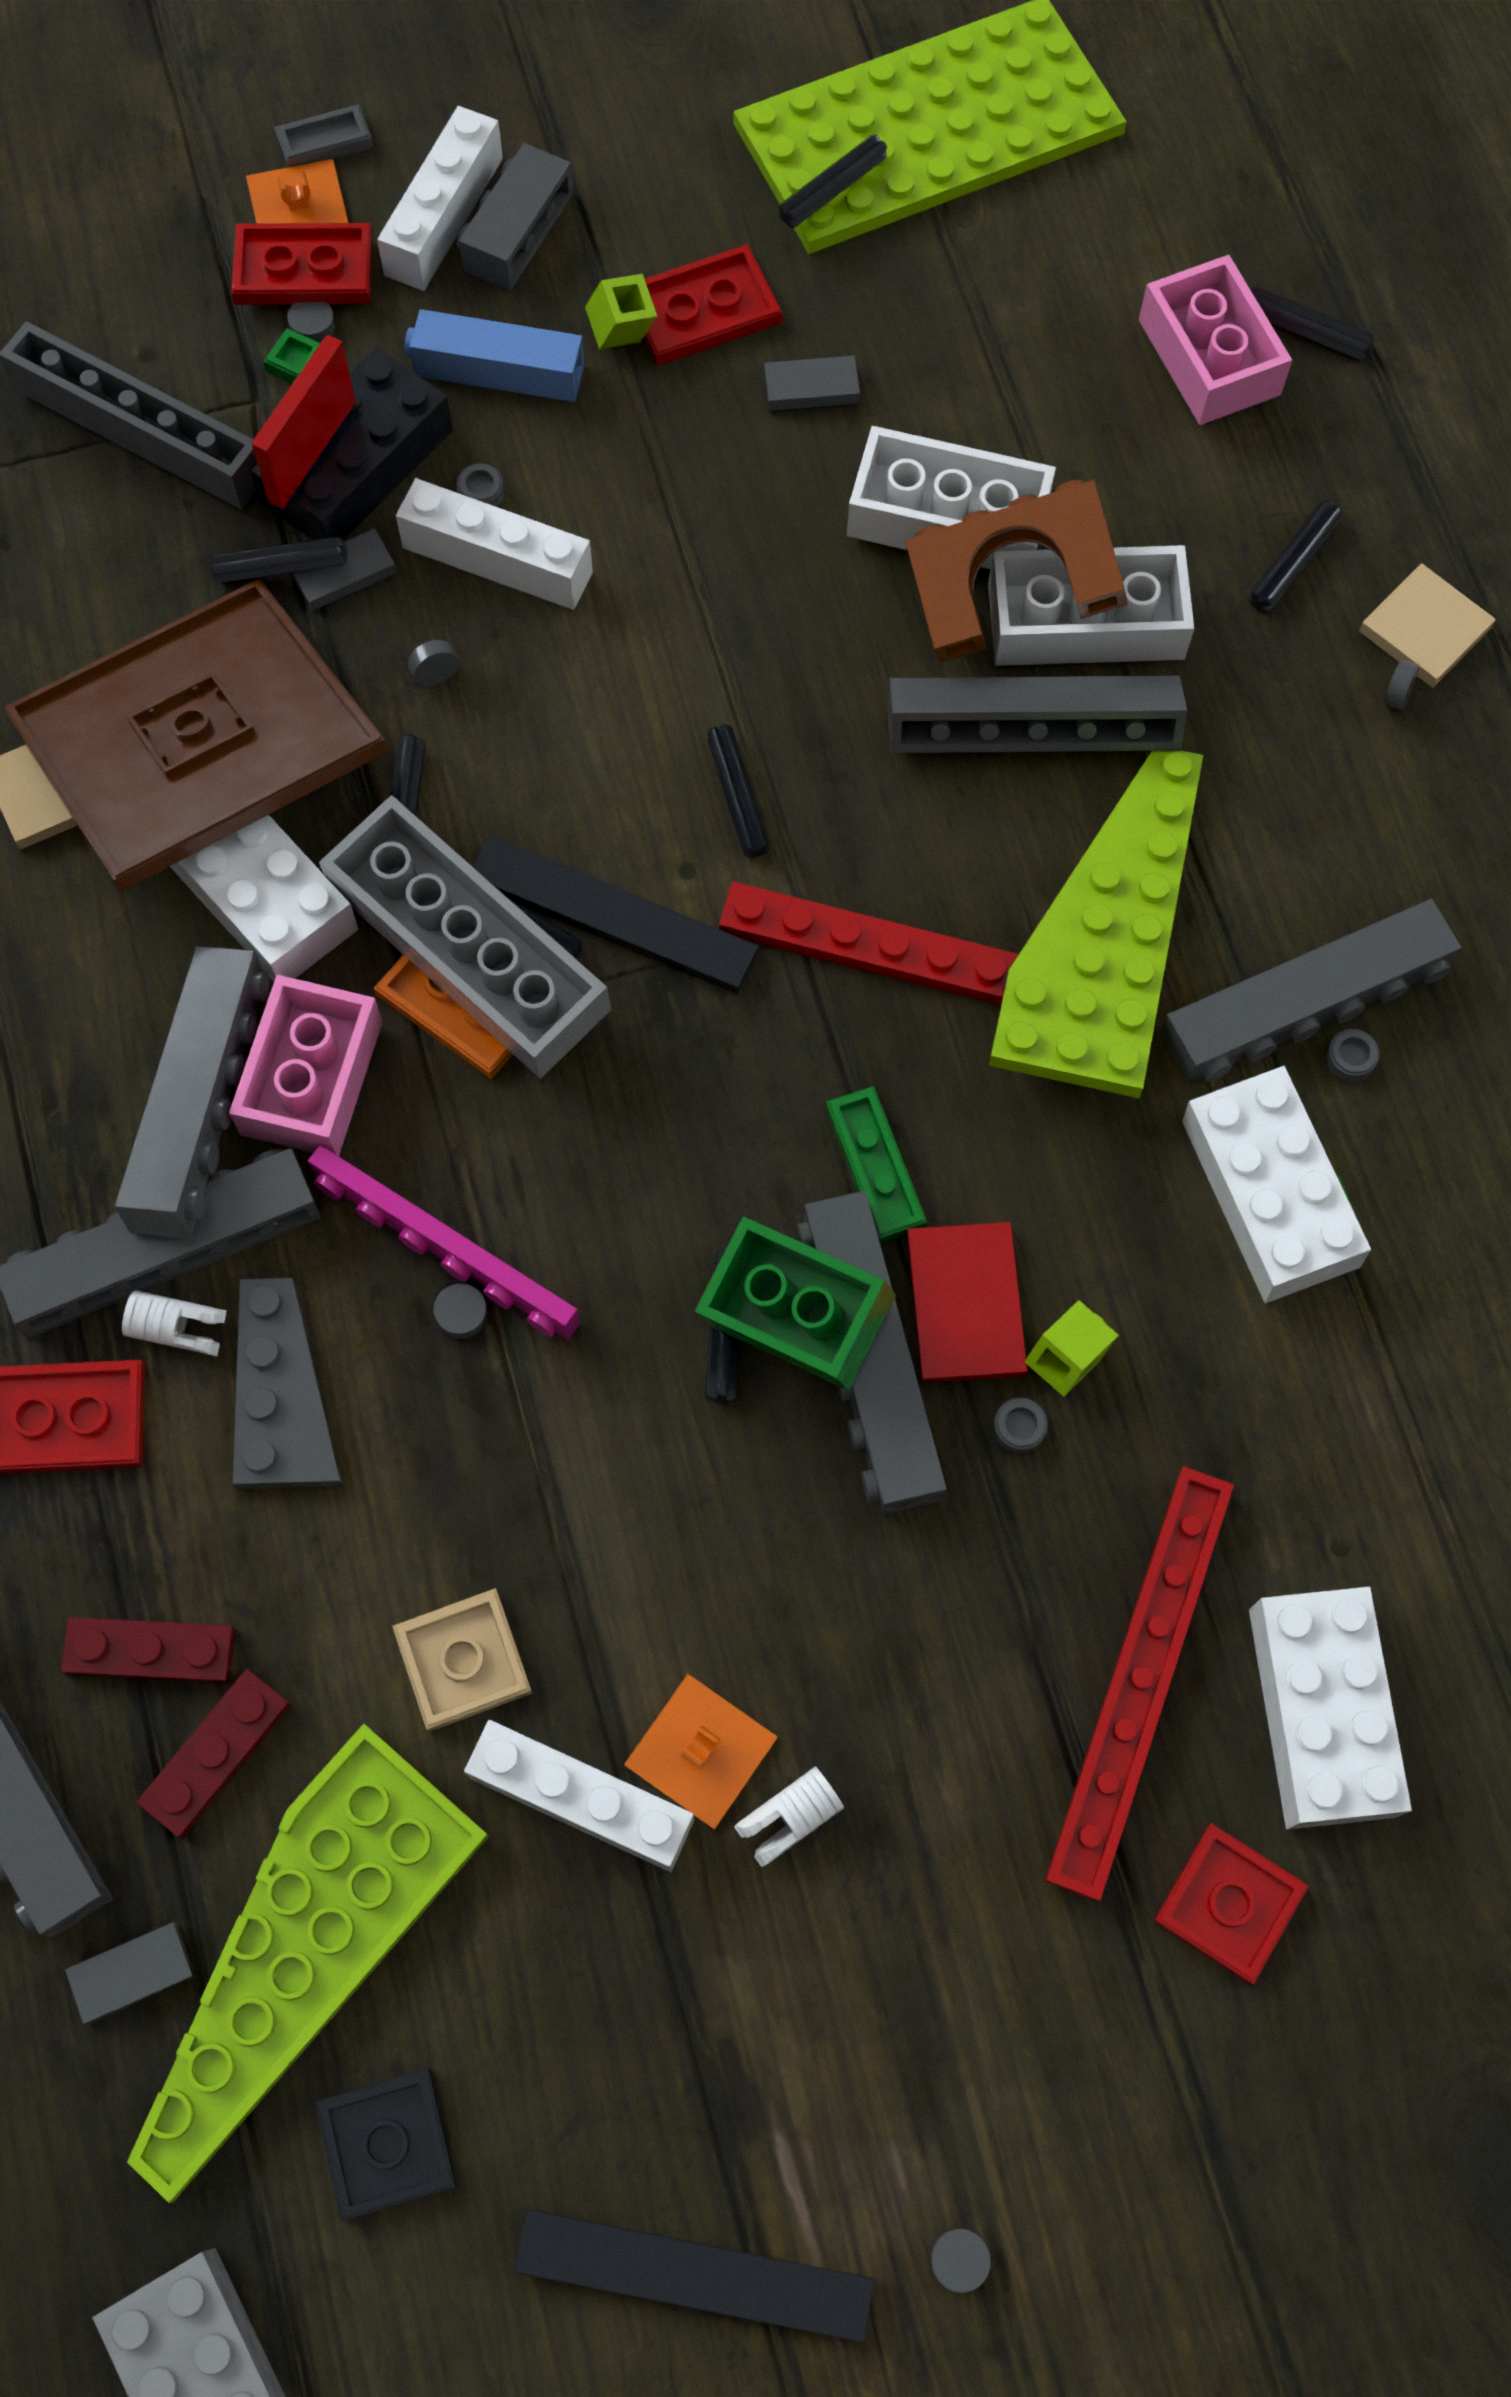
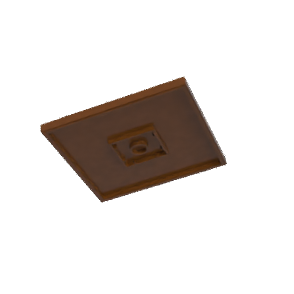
M257 579L3 707L15 730L120 892L389 752L383 736L261 579Z

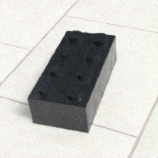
M377 347L350 372L356 403L283 509L268 502L258 464L251 470L261 504L311 540L335 536L341 537L344 540L453 431L447 396Z

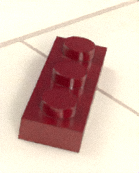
M68 1617L61 1672L69 1676L229 1684L236 1629L230 1625Z
M246 1668L136 1803L177 1837L183 1839L292 1705Z

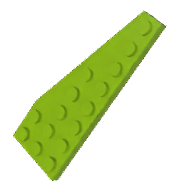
M1182 750L1152 751L1010 967L989 1066L1140 1098L1145 1081L1203 755Z
M365 1724L355 1732L286 1810L278 1828L280 1831L267 1859L264 1858L255 1878L257 1879L242 1915L238 1916L202 1995L201 2005L189 2032L185 2033L176 2055L178 2056L162 2091L158 2092L127 2163L168 2203L174 2202L489 1837L486 1832Z

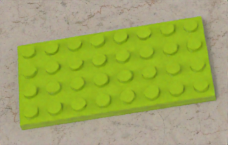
M1049 0L1029 1L733 111V124L779 204L870 135H877L881 141L886 143V159L794 228L808 254L1124 135L1127 123Z

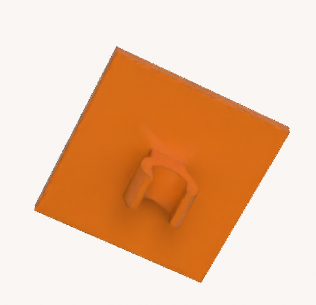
M333 159L246 175L256 223H348Z
M687 1674L624 1766L685 1810L694 1813L695 1817L715 1830L778 1737L694 1677Z

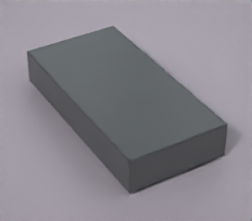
M359 104L274 127L287 167L329 159L334 160L373 149L372 138Z
M855 355L764 363L768 411L859 404L860 402Z
M375 528L344 542L348 550L347 562L344 565L291 573L311 611L397 574L395 563Z
M175 1922L65 1969L82 2022L85 2025H89L196 1977L178 1924Z

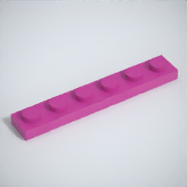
M319 1145L309 1158L308 1163L316 1178L314 1184L324 1194L337 1201L344 1196L358 1205L356 1208L357 1213L376 1227L381 1228L386 1223L400 1232L398 1235L399 1240L414 1252L423 1255L428 1250L443 1260L440 1263L442 1268L456 1279L466 1282L470 1277L485 1287L483 1293L498 1306L507 1310L512 1305L529 1315L526 1319L527 1322L540 1333L553 1337L556 1332L569 1341L579 1327L580 1320L577 1308L325 1147Z

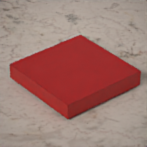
M1210 1823L1152 1922L1247 1984L1254 1985L1309 1885Z

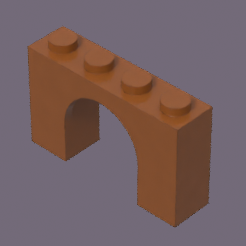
M1082 480L1068 481L1058 486L1055 490L1056 492L1038 498L1035 495L1022 496L1011 501L1008 505L1009 507L991 513L987 510L975 511L963 517L960 523L944 528L940 525L929 526L919 530L915 537L905 540L933 646L941 663L987 649L974 602V582L984 561L992 553L1009 544L1018 542L1040 544L1053 551L1061 559L1067 569L1081 619L1128 605L1123 580L1094 480L1087 482Z

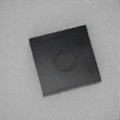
M430 2068L315 2102L341 2222L457 2187Z

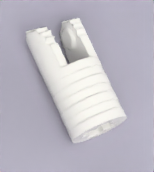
M134 1290L125 1307L122 1333L124 1336L217 1356L220 1346L218 1341L205 1336L185 1334L184 1332L188 1318L200 1320L207 1324L224 1323L227 1310Z
M814 1766L781 1792L740 1820L734 1828L741 1838H749L760 1832L777 1818L781 1817L786 1826L764 1841L755 1850L754 1857L759 1865L763 1867L844 1809V1806L825 1777Z

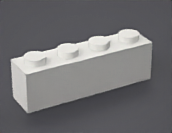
M457 106L377 238L384 276L425 291L503 159L498 120Z
M415 478L396 514L402 548L572 610L575 609L593 573L590 540Z
M488 1720L464 1770L471 1780L669 1872H672L694 1823V1813L492 1720Z

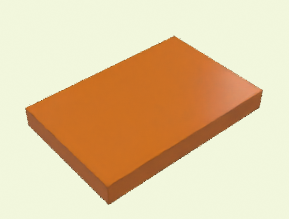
M404 955L401 956L373 988L376 996L491 1080L513 1055Z

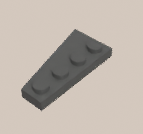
M293 1278L240 1279L232 1484L236 1489L343 1486L333 1449L329 1423L326 1419L321 1398V1389L313 1364L296 1284Z

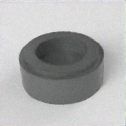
M295 302L288 310L287 319L291 330L319 343L327 335L332 336L335 330L333 311L327 302Z
M478 463L470 465L460 472L456 482L459 494L495 507L500 505L504 498V484L502 475L495 467Z
M431 640L421 644L411 653L408 659V667L415 681L423 686H434L448 680L456 672L459 665V660L452 646L444 640Z
M1402 660L1398 663L1385 696L1384 703H1386V706L1400 711L1404 710L1419 672V664L1407 660Z
M1347 1029L1334 1036L1326 1050L1325 1060L1334 1076L1343 1081L1358 1082L1364 1080L1372 1073L1379 1061L1380 1051L1371 1035L1362 1030Z
M454 1284L448 1286L440 1292L434 1303V1316L439 1328L452 1338H470L480 1332L487 1321L488 1310L485 1299L480 1291L471 1285Z
M1014 1398L1008 1400L998 1409L994 1418L993 1433L995 1439L1001 1447L1009 1452L1016 1454L1031 1452L1042 1443L1048 1427L1047 1417L1043 1409L1030 1399Z
M963 2228L947 2230L936 2239L930 2254V2264L934 2276L944 2287L953 2292L966 2293L973 2291L985 2281L989 2274L991 2259L987 2245L982 2238L970 2230Z

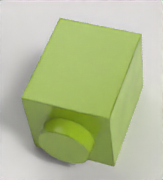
M643 274L601 280L585 306L599 350L640 343L657 318Z
M1078 1300L1041 1336L1024 1362L1065 1397L1101 1361L1119 1335L1099 1315L1093 1313Z

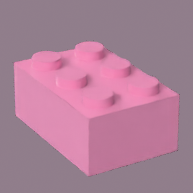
M1229 254L1146 285L1139 322L1199 425L1282 394L1292 359Z
M277 974L229 1111V1115L239 1134L314 1153L319 1145L339 1156L383 1023L376 999Z

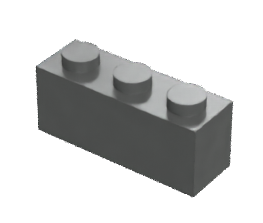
M523 142L514 158L506 160L500 179L492 191L488 190L483 195L479 211L471 223L464 224L460 230L457 247L460 250L464 272L508 291L512 290L574 194L571 162Z

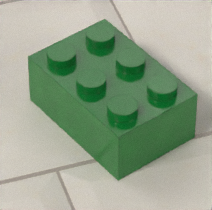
M743 1216L694 1312L709 1326L849 1391L896 1294L884 1279Z

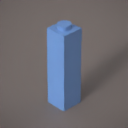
M420 309L415 328L409 327L405 338L406 356H411L414 373L419 377L570 402L576 401L585 365L582 335Z

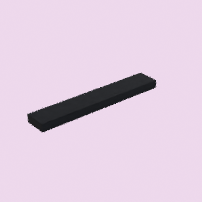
M491 835L488 836L472 866L503 895L514 902L736 994L739 993L758 954V945Z
M533 2209L526 2210L514 2270L517 2273L860 2342L865 2341L874 2284L873 2277Z

